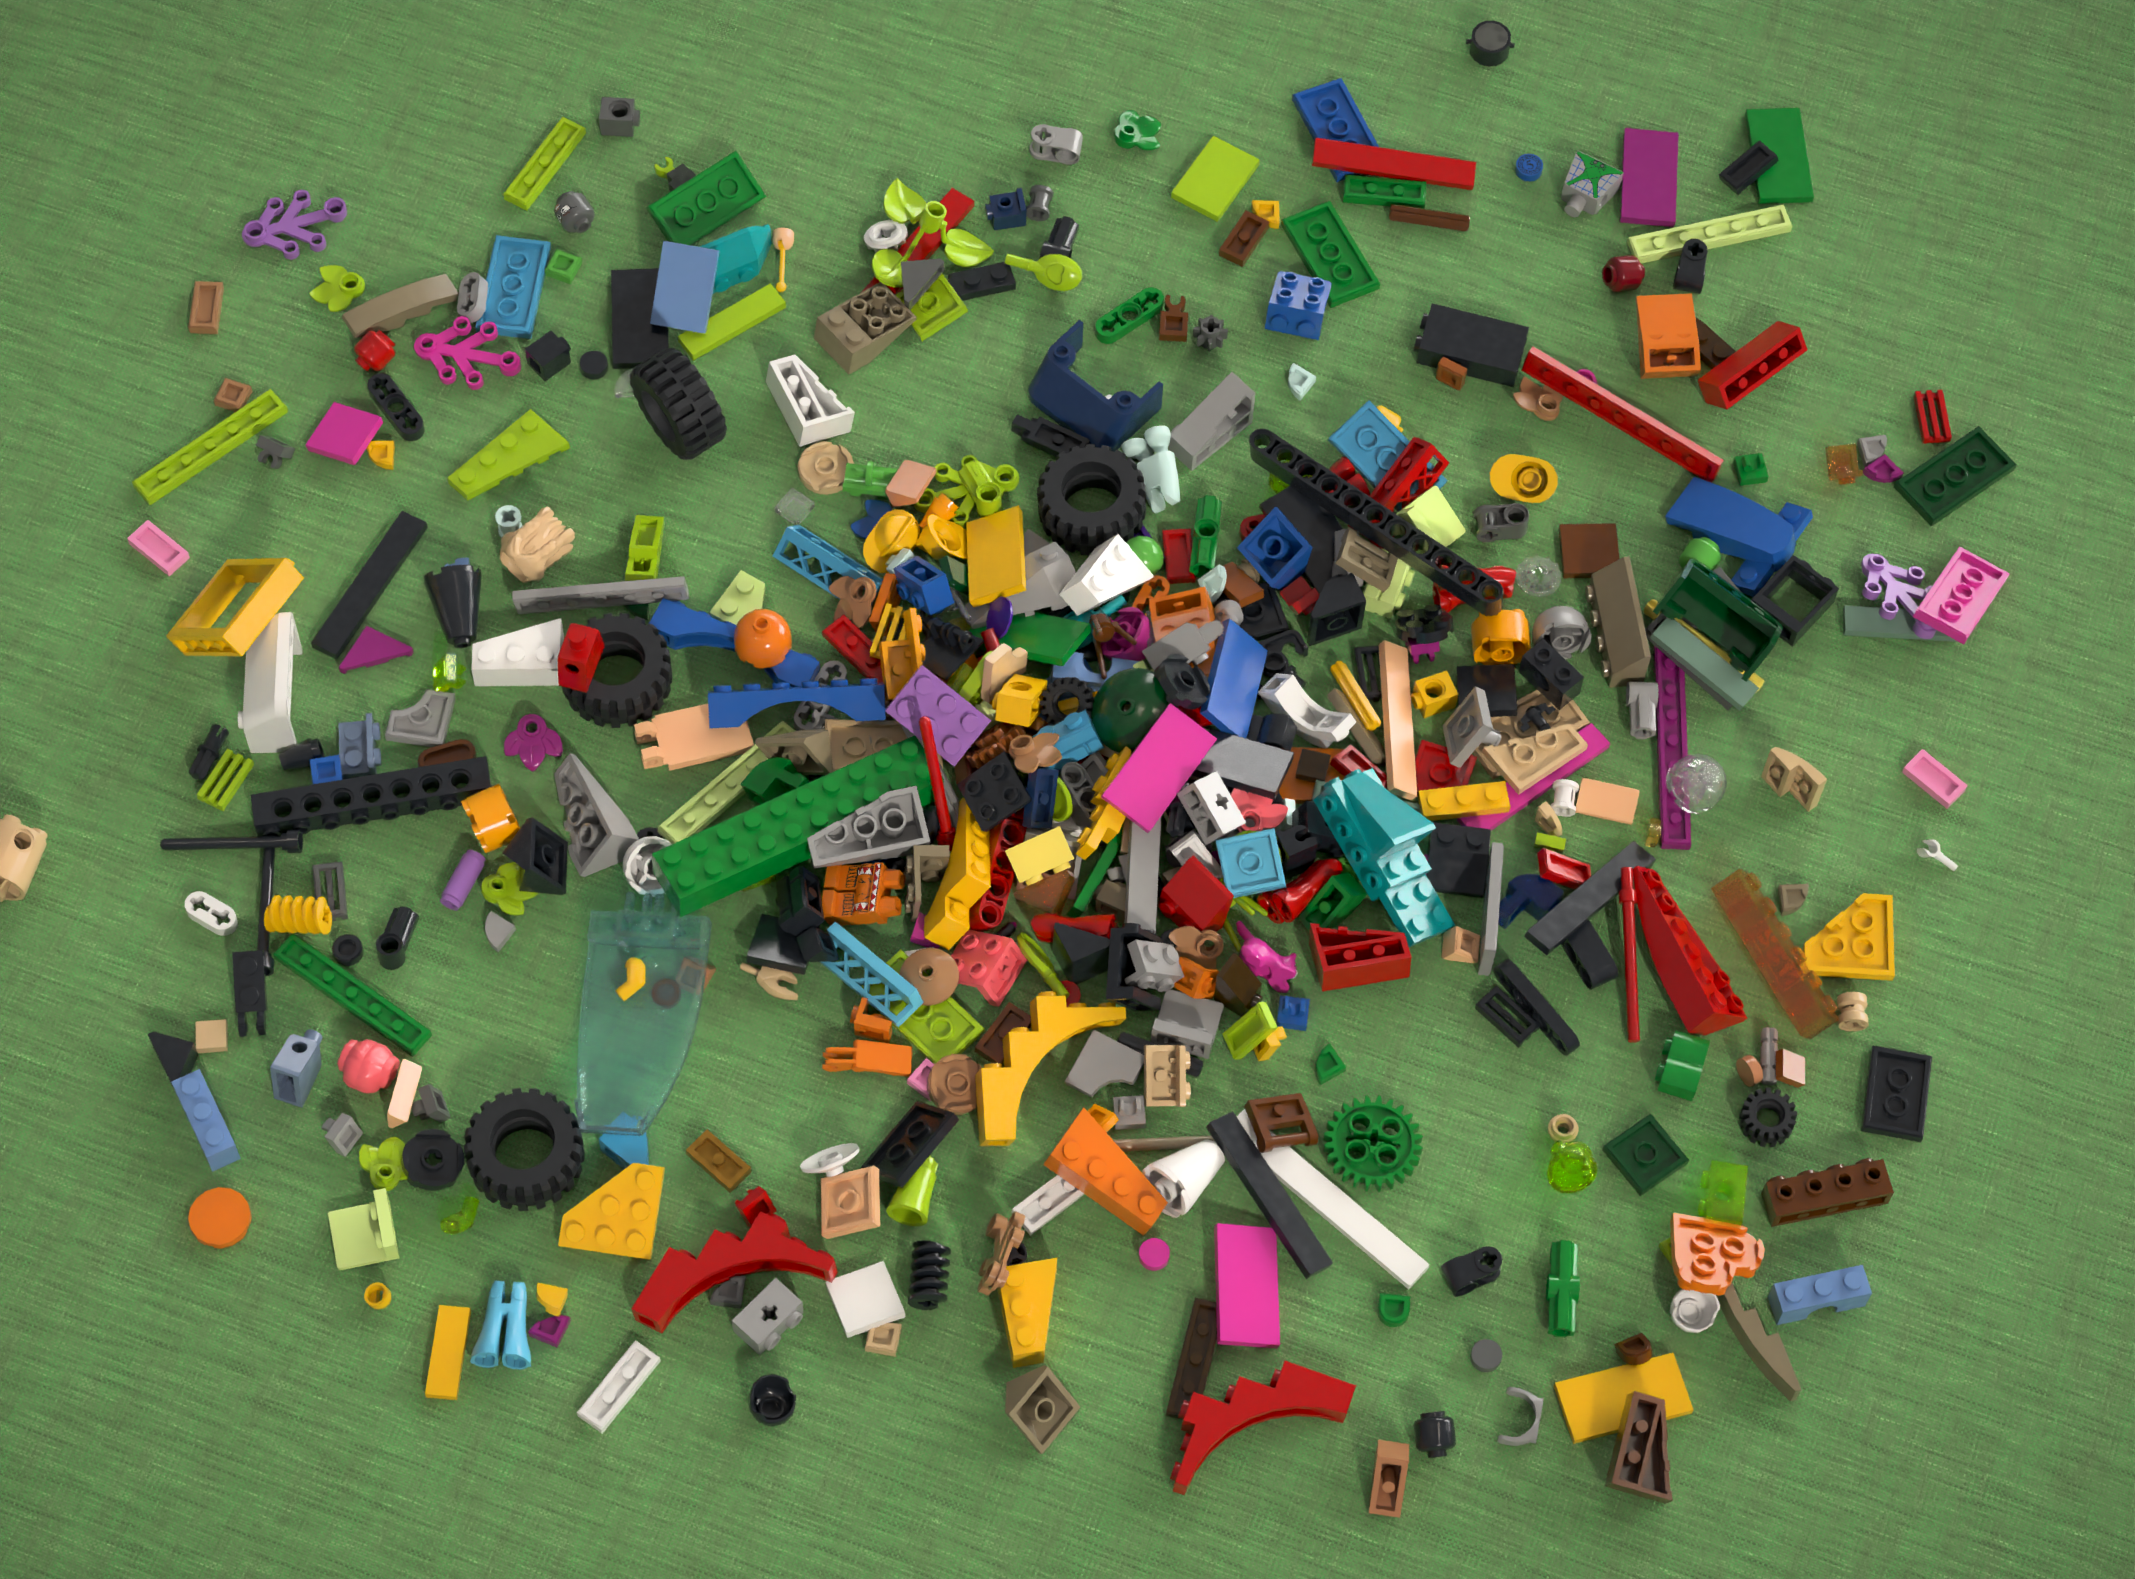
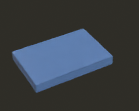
M663 241L650 324L706 333L720 250Z

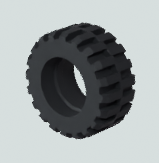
M665 348L632 369L629 378L634 397L637 399L641 411H643L646 420L653 427L654 432L674 455H677L680 459L691 460L724 439L727 431L726 420L722 415V409L717 403L714 393L710 390L698 369L679 350Z
M1086 444V448L1079 449V446L1070 448L1069 453L1061 452L1055 456V462L1050 461L1045 466V472L1040 475L1038 480L1039 487L1037 488L1039 519L1046 535L1052 536V541L1056 542L1059 546L1064 544L1065 550L1072 553L1077 550L1080 551L1081 555L1089 556L1097 546L1119 534L1127 542L1130 538L1134 537V533L1137 534L1142 528V521L1146 516L1144 477L1142 472L1137 469V464L1131 458L1126 460L1125 453L1119 450L1113 452L1109 446L1102 445L1101 448H1097L1095 444ZM1085 488H1101L1111 492L1117 498L1110 507L1098 512L1079 511L1066 502L1071 495Z
M612 613L603 614L604 618L601 619L596 617L587 620L588 624L586 626L599 630L605 645L599 661L610 656L622 655L637 660L643 668L633 680L621 685H605L592 678L587 693L563 687L565 698L569 700V705L574 711L580 712V717L586 721H590L592 718L595 725L604 727L605 723L611 724V728H620V724L628 723V726H633L637 724V720L640 718L644 721L652 717L653 709L659 711L664 705L663 699L668 698L671 691L670 684L672 683L673 675L670 652L667 649L665 638L663 635L658 634V629L654 625L648 624L646 626L645 619L638 616L631 619L629 614L620 613V616H612ZM575 666V670L573 671L576 672L579 671V669Z
M521 1088L512 1089V1094L505 1095L504 1092L496 1094L494 1102L490 1103L487 1100L480 1106L481 1114H473L470 1119L471 1127L466 1129L464 1136L466 1142L464 1153L475 1186L479 1192L485 1193L489 1201L495 1203L499 1200L501 1207L509 1210L512 1208V1205L518 1206L519 1211H528V1206L536 1205L538 1210L545 1208V1202L549 1200L556 1203L562 1199L561 1192L563 1190L569 1192L574 1187L573 1178L580 1177L582 1172L581 1163L584 1162L583 1139L575 1114L570 1113L569 1106L563 1100L557 1103L556 1095L550 1092H546L544 1096L540 1095V1090L537 1088H529V1092H522ZM519 1130H537L548 1135L553 1141V1149L549 1156L542 1163L532 1168H509L501 1164L496 1158V1150L499 1144L508 1135Z

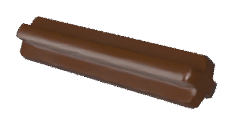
M1395 204L1390 207L1389 219L1392 221L1459 231H1468L1470 216Z

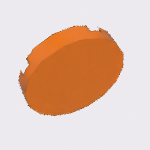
M217 1187L205 1191L196 1198L190 1207L188 1220L192 1234L200 1243L222 1249L233 1246L244 1238L251 1224L252 1215L249 1204L241 1193L231 1188Z

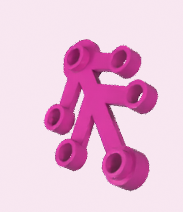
M460 316L454 320L452 327L437 335L432 333L422 334L414 343L416 354L424 360H431L439 372L441 382L446 385L454 383L457 376L455 369L450 365H446L441 355L454 359L466 378L467 386L472 390L480 389L484 381L482 374L479 371H475L469 361L499 366L501 373L505 376L517 375L522 367L520 357L515 352L507 351L500 355L473 349L486 341H493L497 338L498 330L493 322L483 323L478 333L456 345L445 344L458 335L465 336L470 333L471 324L469 319ZM462 323L467 324L463 329L458 328V325ZM487 329L494 330L491 334L484 333ZM427 343H432V346L429 348L423 347ZM508 359H513V360H514V361H513L512 363H510V364L504 363V361H506V360H508ZM446 372L452 373L448 378L443 377ZM472 378H479V381L476 383L470 382Z

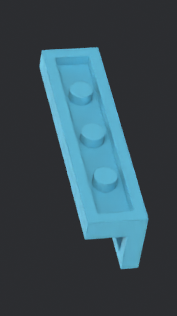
M834 922L827 929L835 948L839 947L844 951V961L820 963L861 997L868 998V1003L888 1020L892 1021L894 1025L899 1027L924 1003L918 990L837 922ZM862 966L865 969L864 978L851 979L849 977L850 967ZM882 983L885 985V995L872 996L869 994L870 984ZM903 1000L908 1005L897 1016L890 1011V1001Z

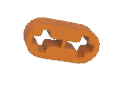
M1154 575V578L1143 584L1132 607L1143 611L1146 605H1149V613H1145V615L1151 621L1149 599L1169 595L1170 585L1168 580L1163 576ZM1157 586L1161 587V591H1157L1156 595L1152 597V589H1156Z

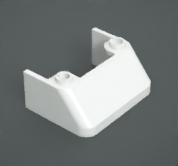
M282 612L274 615L246 651L243 711H238L239 729H244L251 753H281L297 745L290 721L293 655H302L303 649L292 612Z

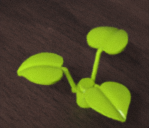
M898 178L887 189L883 202L884 211L887 216L900 224L906 223L909 220L912 224L919 221L920 230L903 257L892 249H882L874 255L871 266L875 277L881 283L890 287H903L901 262L909 259L924 232L932 234L939 229L941 230V241L947 244L944 253L956 265L972 267L992 256L994 250L965 230L950 229L946 234L947 222L943 220L947 210L940 202L930 201L926 203L919 194L905 186Z

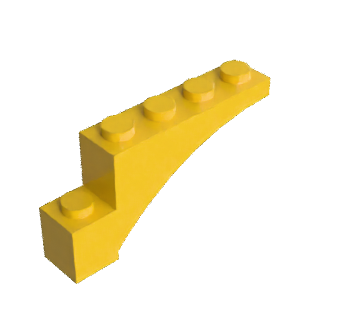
M964 797L959 802L956 834L948 866L932 906L924 917V938L947 950L970 929L969 909L991 887L990 830L988 832L981 830Z

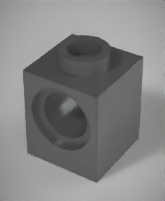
M602 97L599 115L601 135L634 136L635 126L640 125V110L635 109L634 99Z

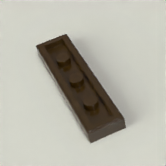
M1195 1297L1166 1416L1180 1419L1178 1416L1183 1401L1187 1400L1190 1402L1193 1392L1201 1395L1204 1393L1217 1341L1216 1302Z

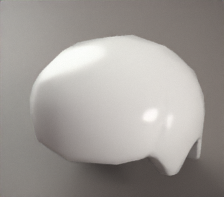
M1679 1290L1673 1297L1670 1305L1671 1319L1674 1324L1684 1332L1699 1333L1711 1327L1720 1310V1304L1716 1295L1701 1293L1695 1290Z

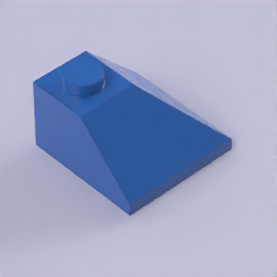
M1275 507L1237 548L1272 588L1283 590L1306 571L1313 547L1279 508Z

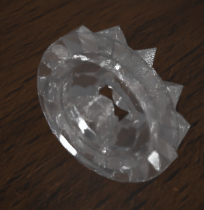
M1536 554L1531 558L1525 557L1524 561L1518 564L1516 581L1519 587L1529 595L1537 597L1548 596L1554 593L1561 583L1562 572L1559 570L1558 563L1552 562L1549 556L1543 558ZM1537 568L1541 570L1542 574H1545L1541 583H1539L1537 575H1533Z

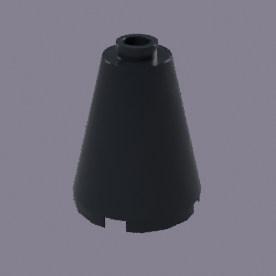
M471 565L441 567L440 574L433 576L432 570L424 576L425 588L446 640L449 644L454 645L455 648L471 646V642L476 640L482 575L481 569L478 568L474 571Z

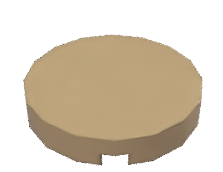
M832 442L814 443L803 451L798 461L797 467L800 481L807 489L817 494L828 495L838 493L843 489L846 464H854L852 455L845 447L833 445Z

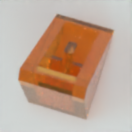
M1066 869L1013 892L1017 900L1047 913L1061 915L1074 884L1075 876Z

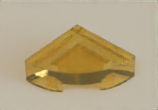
M1649 817L1645 846L1654 848L1657 846L1661 834L1660 819Z

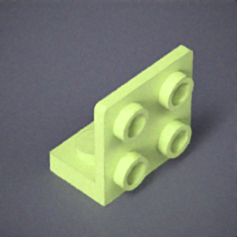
M1432 486L1396 513L1445 547L1466 532L1437 486ZM1424 550L1416 551V553L1423 554L1426 552Z
M386 1188L373 1190L374 1202L328 1213L338 1270H346L400 1258Z

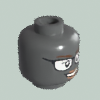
M569 191L562 194L556 201L554 208L555 216L564 230L571 233H583L591 227L595 212L585 195Z

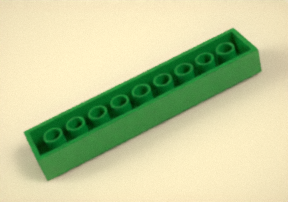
M914 735L652 853L653 874L681 918L810 859L811 855L807 843L808 837L834 822L851 815L855 810L870 804L886 792L917 786L921 806L924 807L935 801L924 748Z

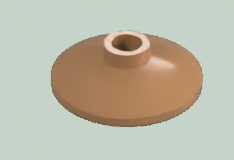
M925 948L912 953L904 961L899 974L918 990L924 1002L922 1005L925 1006L936 1005L947 1000L955 992L959 982V970L955 960L947 952L936 948ZM927 969L933 970L932 975L929 977L922 975Z

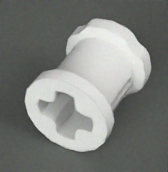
M1568 779L1554 781L1553 789L1555 794L1554 802L1551 804L1552 809L1557 816L1570 817L1575 815V793L1579 791V784Z

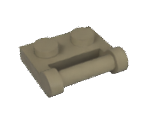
M1349 527L1341 538L1342 544L1335 564L1366 581L1369 585L1385 592L1391 584L1398 558L1358 536L1357 531Z

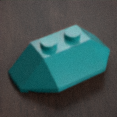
M769 224L746 227L700 246L720 250L713 294L723 292L740 282L750 281L759 275L772 245Z

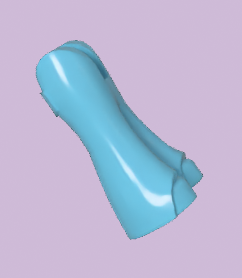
M494 1281L489 1292L483 1327L473 1348L470 1362L483 1368L498 1366L501 1328L503 1321L507 1320L502 1353L503 1366L519 1370L531 1367V1355L526 1334V1284L524 1282H513L510 1296L511 1303H504L505 1281Z

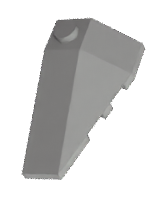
M1056 542L1045 545L1025 557L1026 591L1006 597L1012 603L1013 615L1025 613V617L1035 615L1034 610L1051 607L1052 611L1069 606L1059 594L1075 575L1076 571L1069 556ZM968 602L959 610L960 615L972 629L986 626L990 605L987 603L973 608L970 602Z
M917 786L886 792L870 804L855 810L851 815L834 822L808 837L807 843L813 867L819 868L912 855L913 845H930V838Z

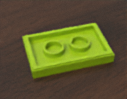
M1213 136L1173 189L1171 198L1218 222L1258 168L1260 159Z

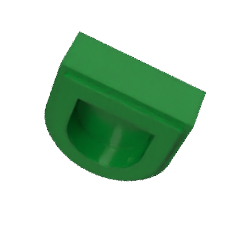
M1380 1293L1378 1301V1317L1380 1321L1388 1327L1403 1325L1409 1316L1411 1296Z

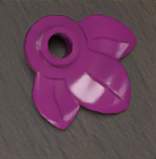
M528 714L520 719L517 729L506 737L504 752L505 756L519 754L525 767L534 772L541 765L545 754L561 757L563 745L558 733L547 728L542 717L536 714ZM531 723L537 725V730L533 733L526 730V727Z

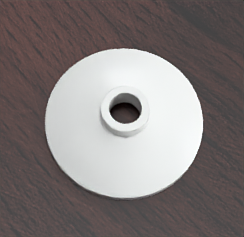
M847 1143L827 1148L804 1160L800 1168L805 1173L825 1172L827 1177L836 1176L844 1171L843 1165L857 1155L859 1147L857 1144Z

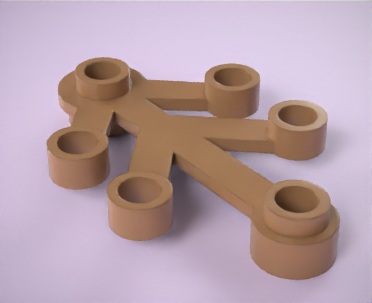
M1014 1211L1009 1221L1008 1218L998 1213L992 1216L985 1235L995 1239L994 1256L989 1259L986 1258L979 1269L978 1275L982 1276V1279L978 1285V1292L988 1296L997 1287L1003 1288L1009 1276V1271L1006 1270V1262L1012 1247L1018 1248L1023 1240L1025 1231L1021 1230L1025 1221V1215Z

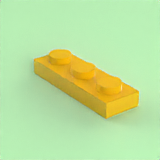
M1505 781L1420 790L1418 792L1421 815L1430 821L1506 813L1510 811L1511 807Z

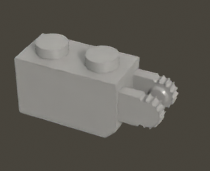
M1218 620L1210 621V623H1206L1200 628L1196 624L1185 623L1142 652L1154 670L1171 654L1185 656L1189 659L1185 663L1189 664L1192 662L1195 667L1209 658L1206 653L1211 650L1209 643L1216 640L1218 636H1221L1223 631H1225V627Z

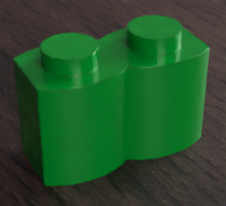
M1675 1030L1673 1038L1667 1037L1662 1051V1055L1667 1056L1665 1064L1659 1063L1654 1078L1655 1081L1659 1082L1657 1091L1693 1101L1710 1040Z

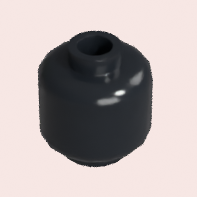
M1445 1411L1420 1414V1419L1414 1422L1416 1448L1418 1451L1427 1452L1428 1458L1447 1456L1446 1450L1455 1447L1454 1421L1451 1417L1445 1416Z

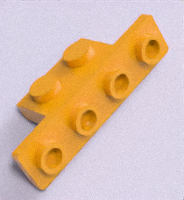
M909 608L904 612L906 640L883 641L879 643L885 701H892L919 666L923 665L922 661H925V647L923 644H920L919 632L922 631V620L920 615H917L916 608Z

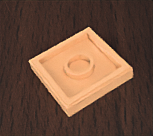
M870 1166L832 1177L821 1178L822 1237L830 1239L880 1227L879 1169L877 1167Z

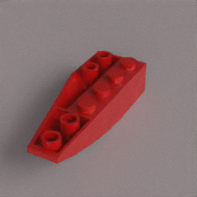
M1640 866L1634 867L1633 878L1635 890L1637 891V904L1650 954L1662 984L1688 1033L1708 1035L1744 1022L1748 1019L1743 1010L1744 1005L1741 999L1734 994L1730 986L1729 976L1720 968L1662 883L1660 875L1653 869Z

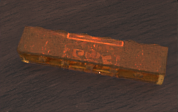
M1739 868L1713 886L1711 890L1800 1036L1812 1039L1840 1020L1835 1013L1838 1008L1829 995L1825 996L1820 988L1822 981L1813 970L1809 971L1805 964L1807 957L1798 945L1794 946L1789 937L1792 936V933L1783 921L1779 922L1774 914L1777 911L1774 903L1769 897L1763 896L1759 889L1762 887L1760 880L1753 872L1748 873Z

